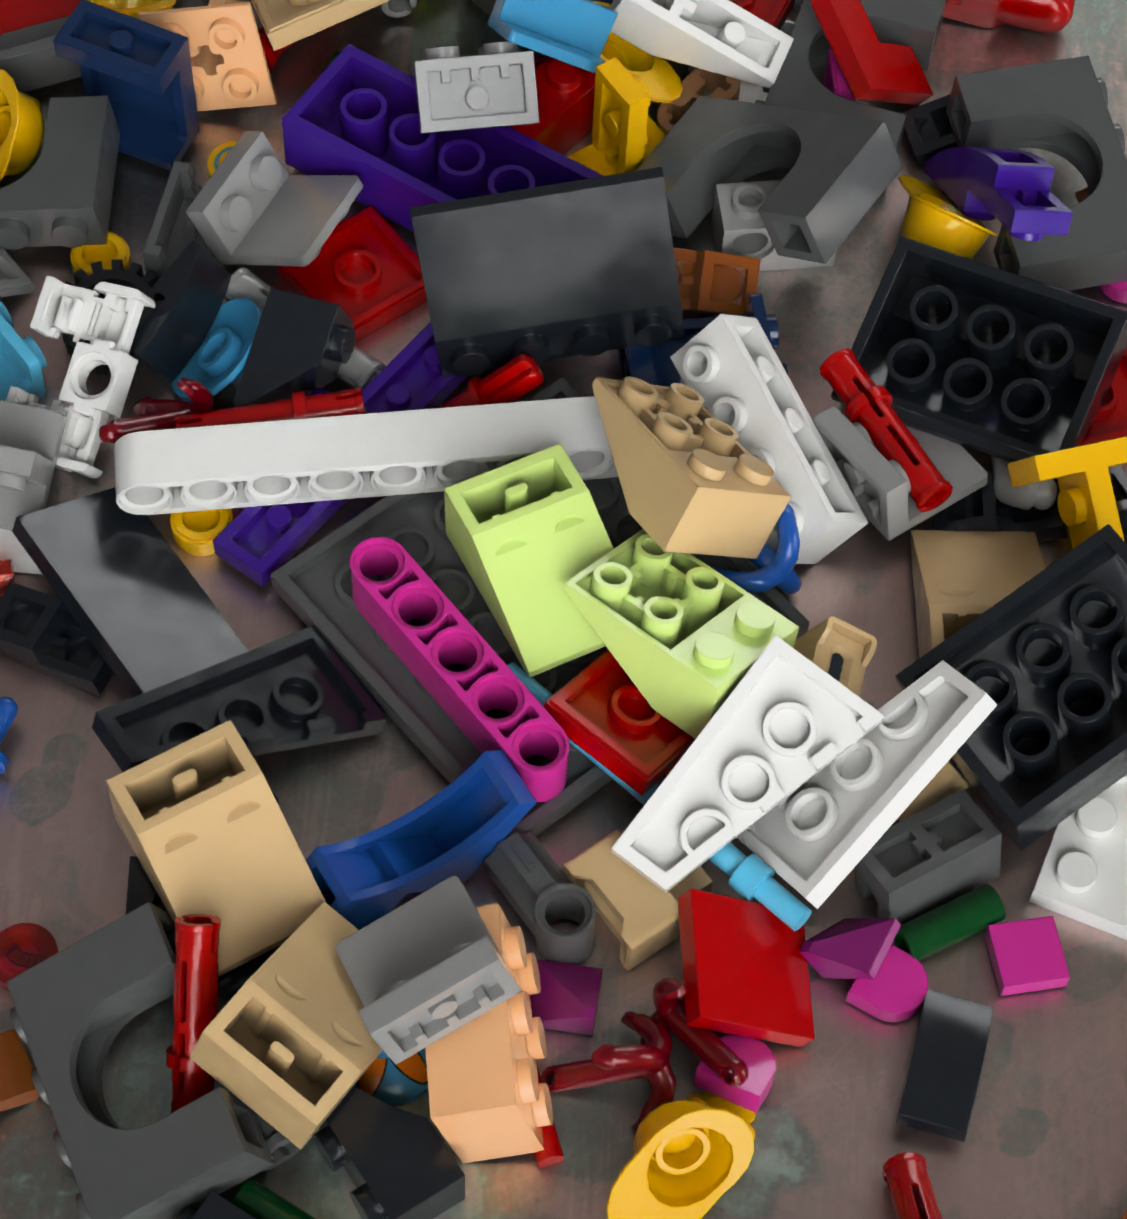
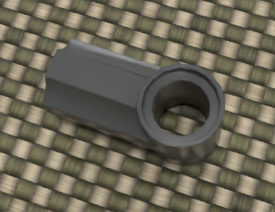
M532 831L527 833L515 832L499 842L495 850L484 860V870L535 936L536 947L540 956L546 961L573 965L583 963L592 954L595 946V903L591 895L582 887L571 883ZM560 919H571L580 924L577 929L570 932L554 930L550 925Z

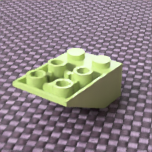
M560 443L444 488L446 534L529 678L606 647L566 594L564 585L566 581L614 548L589 489Z
M644 529L566 581L564 585L566 594L650 706L695 739L773 638L777 635L794 648L799 630L798 625L692 554L663 551Z

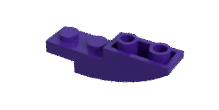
M953 147L936 153L926 161L924 172L942 189L941 192L961 209L963 215L984 221L997 218L1008 229V234L1026 241L1043 240L1044 234L1068 235L1073 212L1050 191L1055 167L1043 158L1030 152L1013 149Z

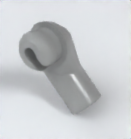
M991 456L996 497L1000 502L1024 510H1029L1031 507L1046 510L1053 505L1057 495V484L1054 480L1012 488L1007 465L1011 462Z

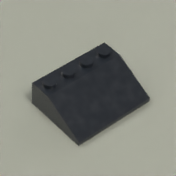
M662 167L410 207L432 329L443 377L458 374L466 376L480 374L485 370L500 368L520 354L531 355L537 364H541L546 360L577 355L596 356L608 350L639 345L658 346L670 340L684 338L680 293Z
M900 236L851 350L875 385L884 386L893 398L891 406L906 426L1008 462H1015L1036 455L1080 446L1109 391L1127 348V311ZM833 390L831 394L832 400L843 403Z
M1109 524L895 675L897 682L904 690L943 660L984 690L997 704L994 710L951 759L977 797L1020 851L1127 775V544Z

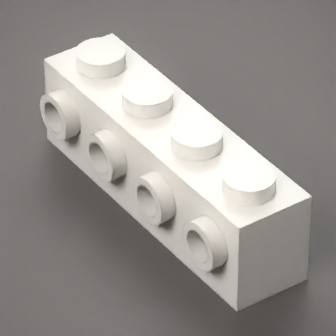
M720 314L670 357L681 376L680 383L691 387L704 398L703 406L716 419L725 422L736 430L739 435L737 441L751 455L760 458L770 465L774 470L773 478L792 496L788 503L794 511L800 539L799 555L796 564L818 563L868 524L865 515L757 318ZM776 525L766 541L775 551H777L778 545Z

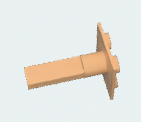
M209 0L208 6L138 12V20L188 37L197 112L277 104L276 94L249 0Z

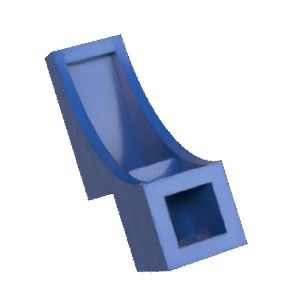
M503 750L484 751L457 779L414 810L361 836L330 845L317 846L308 856L306 862L326 903L360 930L391 912L408 893L427 891L451 876H457L464 885L484 860L495 850L497 844L505 839L537 801Z

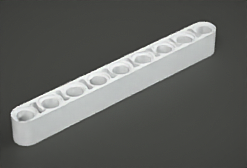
M595 396L139 431L120 437L114 445L116 503L123 511L135 515H157L442 492L444 488L559 443L567 453L582 480L616 478L618 473Z

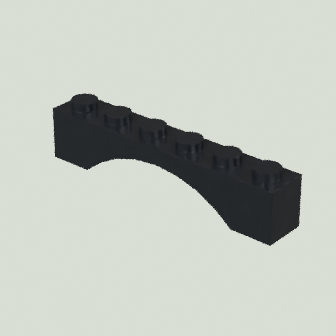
M281 945L218 977V994L224 1003L227 1004L244 983ZM355 1085L319 1127L320 1131L313 1134L315 1144L331 1170L335 1172L344 1167L357 1187L350 1192V1197L362 1219H434L465 1199V1174L427 1117L395 1108L357 1088Z

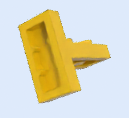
M616 57L596 66L592 144L567 156L603 176L636 171L666 136L648 115L651 98L647 86L639 76L631 75Z
M1127 437L1036 455L1007 464L1012 488L1053 479L1058 480L1060 489L1057 500L1058 511L1062 521L1068 526L1073 549L1108 524L1124 541L1108 468L1127 464Z

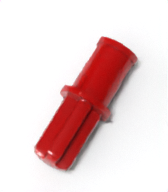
M520 354L483 379L473 377L468 381L467 389L438 408L514 402L543 382L544 376L531 355Z

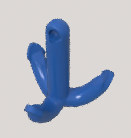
M789 503L776 523L778 534L777 551L766 542L757 559L747 558L758 570L739 572L722 570L718 567L713 569L750 594L765 592L775 586L786 594L797 593L801 588L802 582L798 574L793 570V567L798 560L800 539L794 511Z

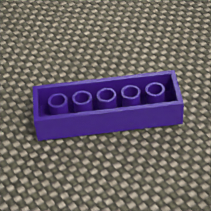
M350 44L346 46L282 117L285 164L306 175H357L363 184V189L355 201L366 207L372 205L381 215L413 232L410 207L603 176L509 126L420 134L415 78Z

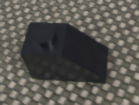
M270 288L233 404L239 407L276 402L278 400L292 398V392L305 391L306 396H308L315 388H322L336 380L340 364H346L354 350L356 332L352 328L354 322L339 305Z

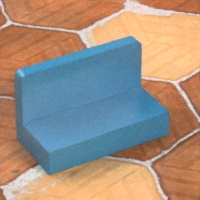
M496 0L487 25L511 43L596 74V66L606 62L600 56L618 13L607 6L591 0Z

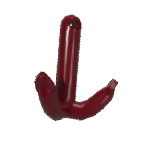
M182 377L177 382V386L187 394L192 403L180 400L153 399L151 397L142 398L133 405V411L138 416L115 419L109 424L101 426L99 428L100 440L103 443L110 442L115 444L120 437L128 433L176 429L175 416L212 412L214 408L212 393L201 382Z
M664 978L658 981L653 989V1002L656 1011L650 1017L665 1026L668 1033L671 1031L727 1085H742L748 1078V1068L745 1062L710 1030L686 1025L685 998L683 995L686 994L688 987L685 981H679L675 978ZM641 1037L640 1044L648 1045L647 1041ZM648 1077V1078H646V1079H647L649 1085H650L651 1088H652V1083H651V1081H650V1079H649V1077Z
M629 1011L621 1018L622 1023L645 1039L648 1045H602L593 1052L591 1059L547 1067L542 1072L541 1082L547 1083L549 1092L558 1093L649 1077L652 1083L651 1093L643 1106L639 1119L631 1127L637 1132L639 1124L648 1113L662 1104L674 1100L676 1077L669 1063L673 1043L667 1028L646 1014H636ZM555 1075V1080H554V1083L552 1084L551 1080H552V1077Z

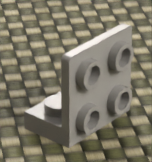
M509 41L483 44V47L478 48L479 55L460 57L459 46L424 49V52H421V60L414 61L409 66L410 76L415 78L420 134L540 123L533 51L519 52L518 45Z
M245 131L185 212L219 264L305 267L319 255L325 241L339 221L347 215L351 204L363 189V184L357 175H289L263 131Z
M835 405L814 416V424L863 514L888 541L988 483L987 471L960 444L906 426L918 440L920 446L945 480L949 481L953 487L952 494L943 504L931 511L920 512L916 507L915 501L909 495L911 484L904 469L895 460L887 461L875 448L870 435L860 423H851Z
M457 876L447 878L341 940L335 947L364 1005V1008L358 1012L370 1036L395 1065L521 992L473 901Z

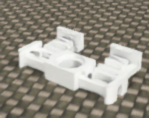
M46 275L30 328L45 337L59 339L60 333L74 335L72 341L76 343L59 395V400L61 401L53 399L51 407L38 404L40 397L29 394L14 386H10L6 401L63 414L66 417V423L55 468L69 473L74 471L89 478H98L102 475L103 471L93 467L101 442L99 428L107 424L109 416L118 419L121 417L138 364V360L129 355L144 306L155 308L156 305L152 298L135 288L99 282L95 285V290L64 284L55 277ZM100 293L105 295L104 299L98 298ZM100 365H108L111 378L107 388L97 395H90L86 387L90 372ZM64 403L68 404L70 407H63Z

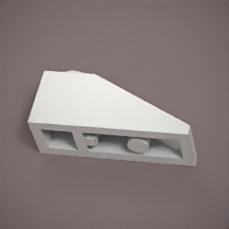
M613 0L610 6L611 9L618 13L611 32L646 53L766 88H770L775 83L794 40L793 37L730 0Z

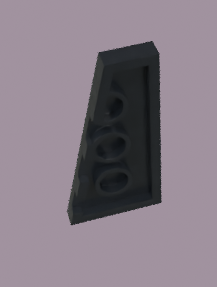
M313 625L97 711L92 729L122 772L229 720L234 724L252 756L382 734L387 717L327 638Z

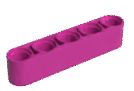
M371 537L361 541L353 549L350 556L352 601L360 614L481 754L484 751L503 750L537 802H547L556 798L564 790L568 775L569 740L562 727L403 546L395 540L386 537ZM376 575H385L391 577L390 579H387L385 581H373L369 579ZM414 619H423L430 622L424 626L407 624V622ZM452 664H463L470 667V669L463 672H452L445 667ZM501 709L509 712L511 715L502 719H494L486 716L484 713L490 710ZM531 756H543L550 759L552 763L545 766H534L524 760Z

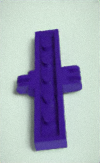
M431 321L362 390L366 414L438 408L468 377L461 374L443 377ZM315 388L309 395L326 394L327 392L321 388ZM348 499L246 507L213 540L215 554L264 587L271 580L270 574L285 565Z

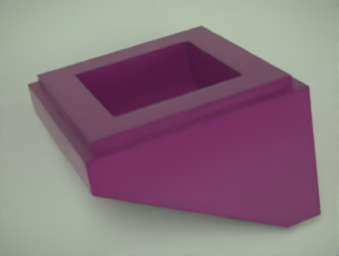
M844 918L805 941L799 952L822 978L874 980L901 924L894 918Z
M536 959L541 990L539 994L530 995L532 1018L540 1017L544 1029L593 1036L603 969Z

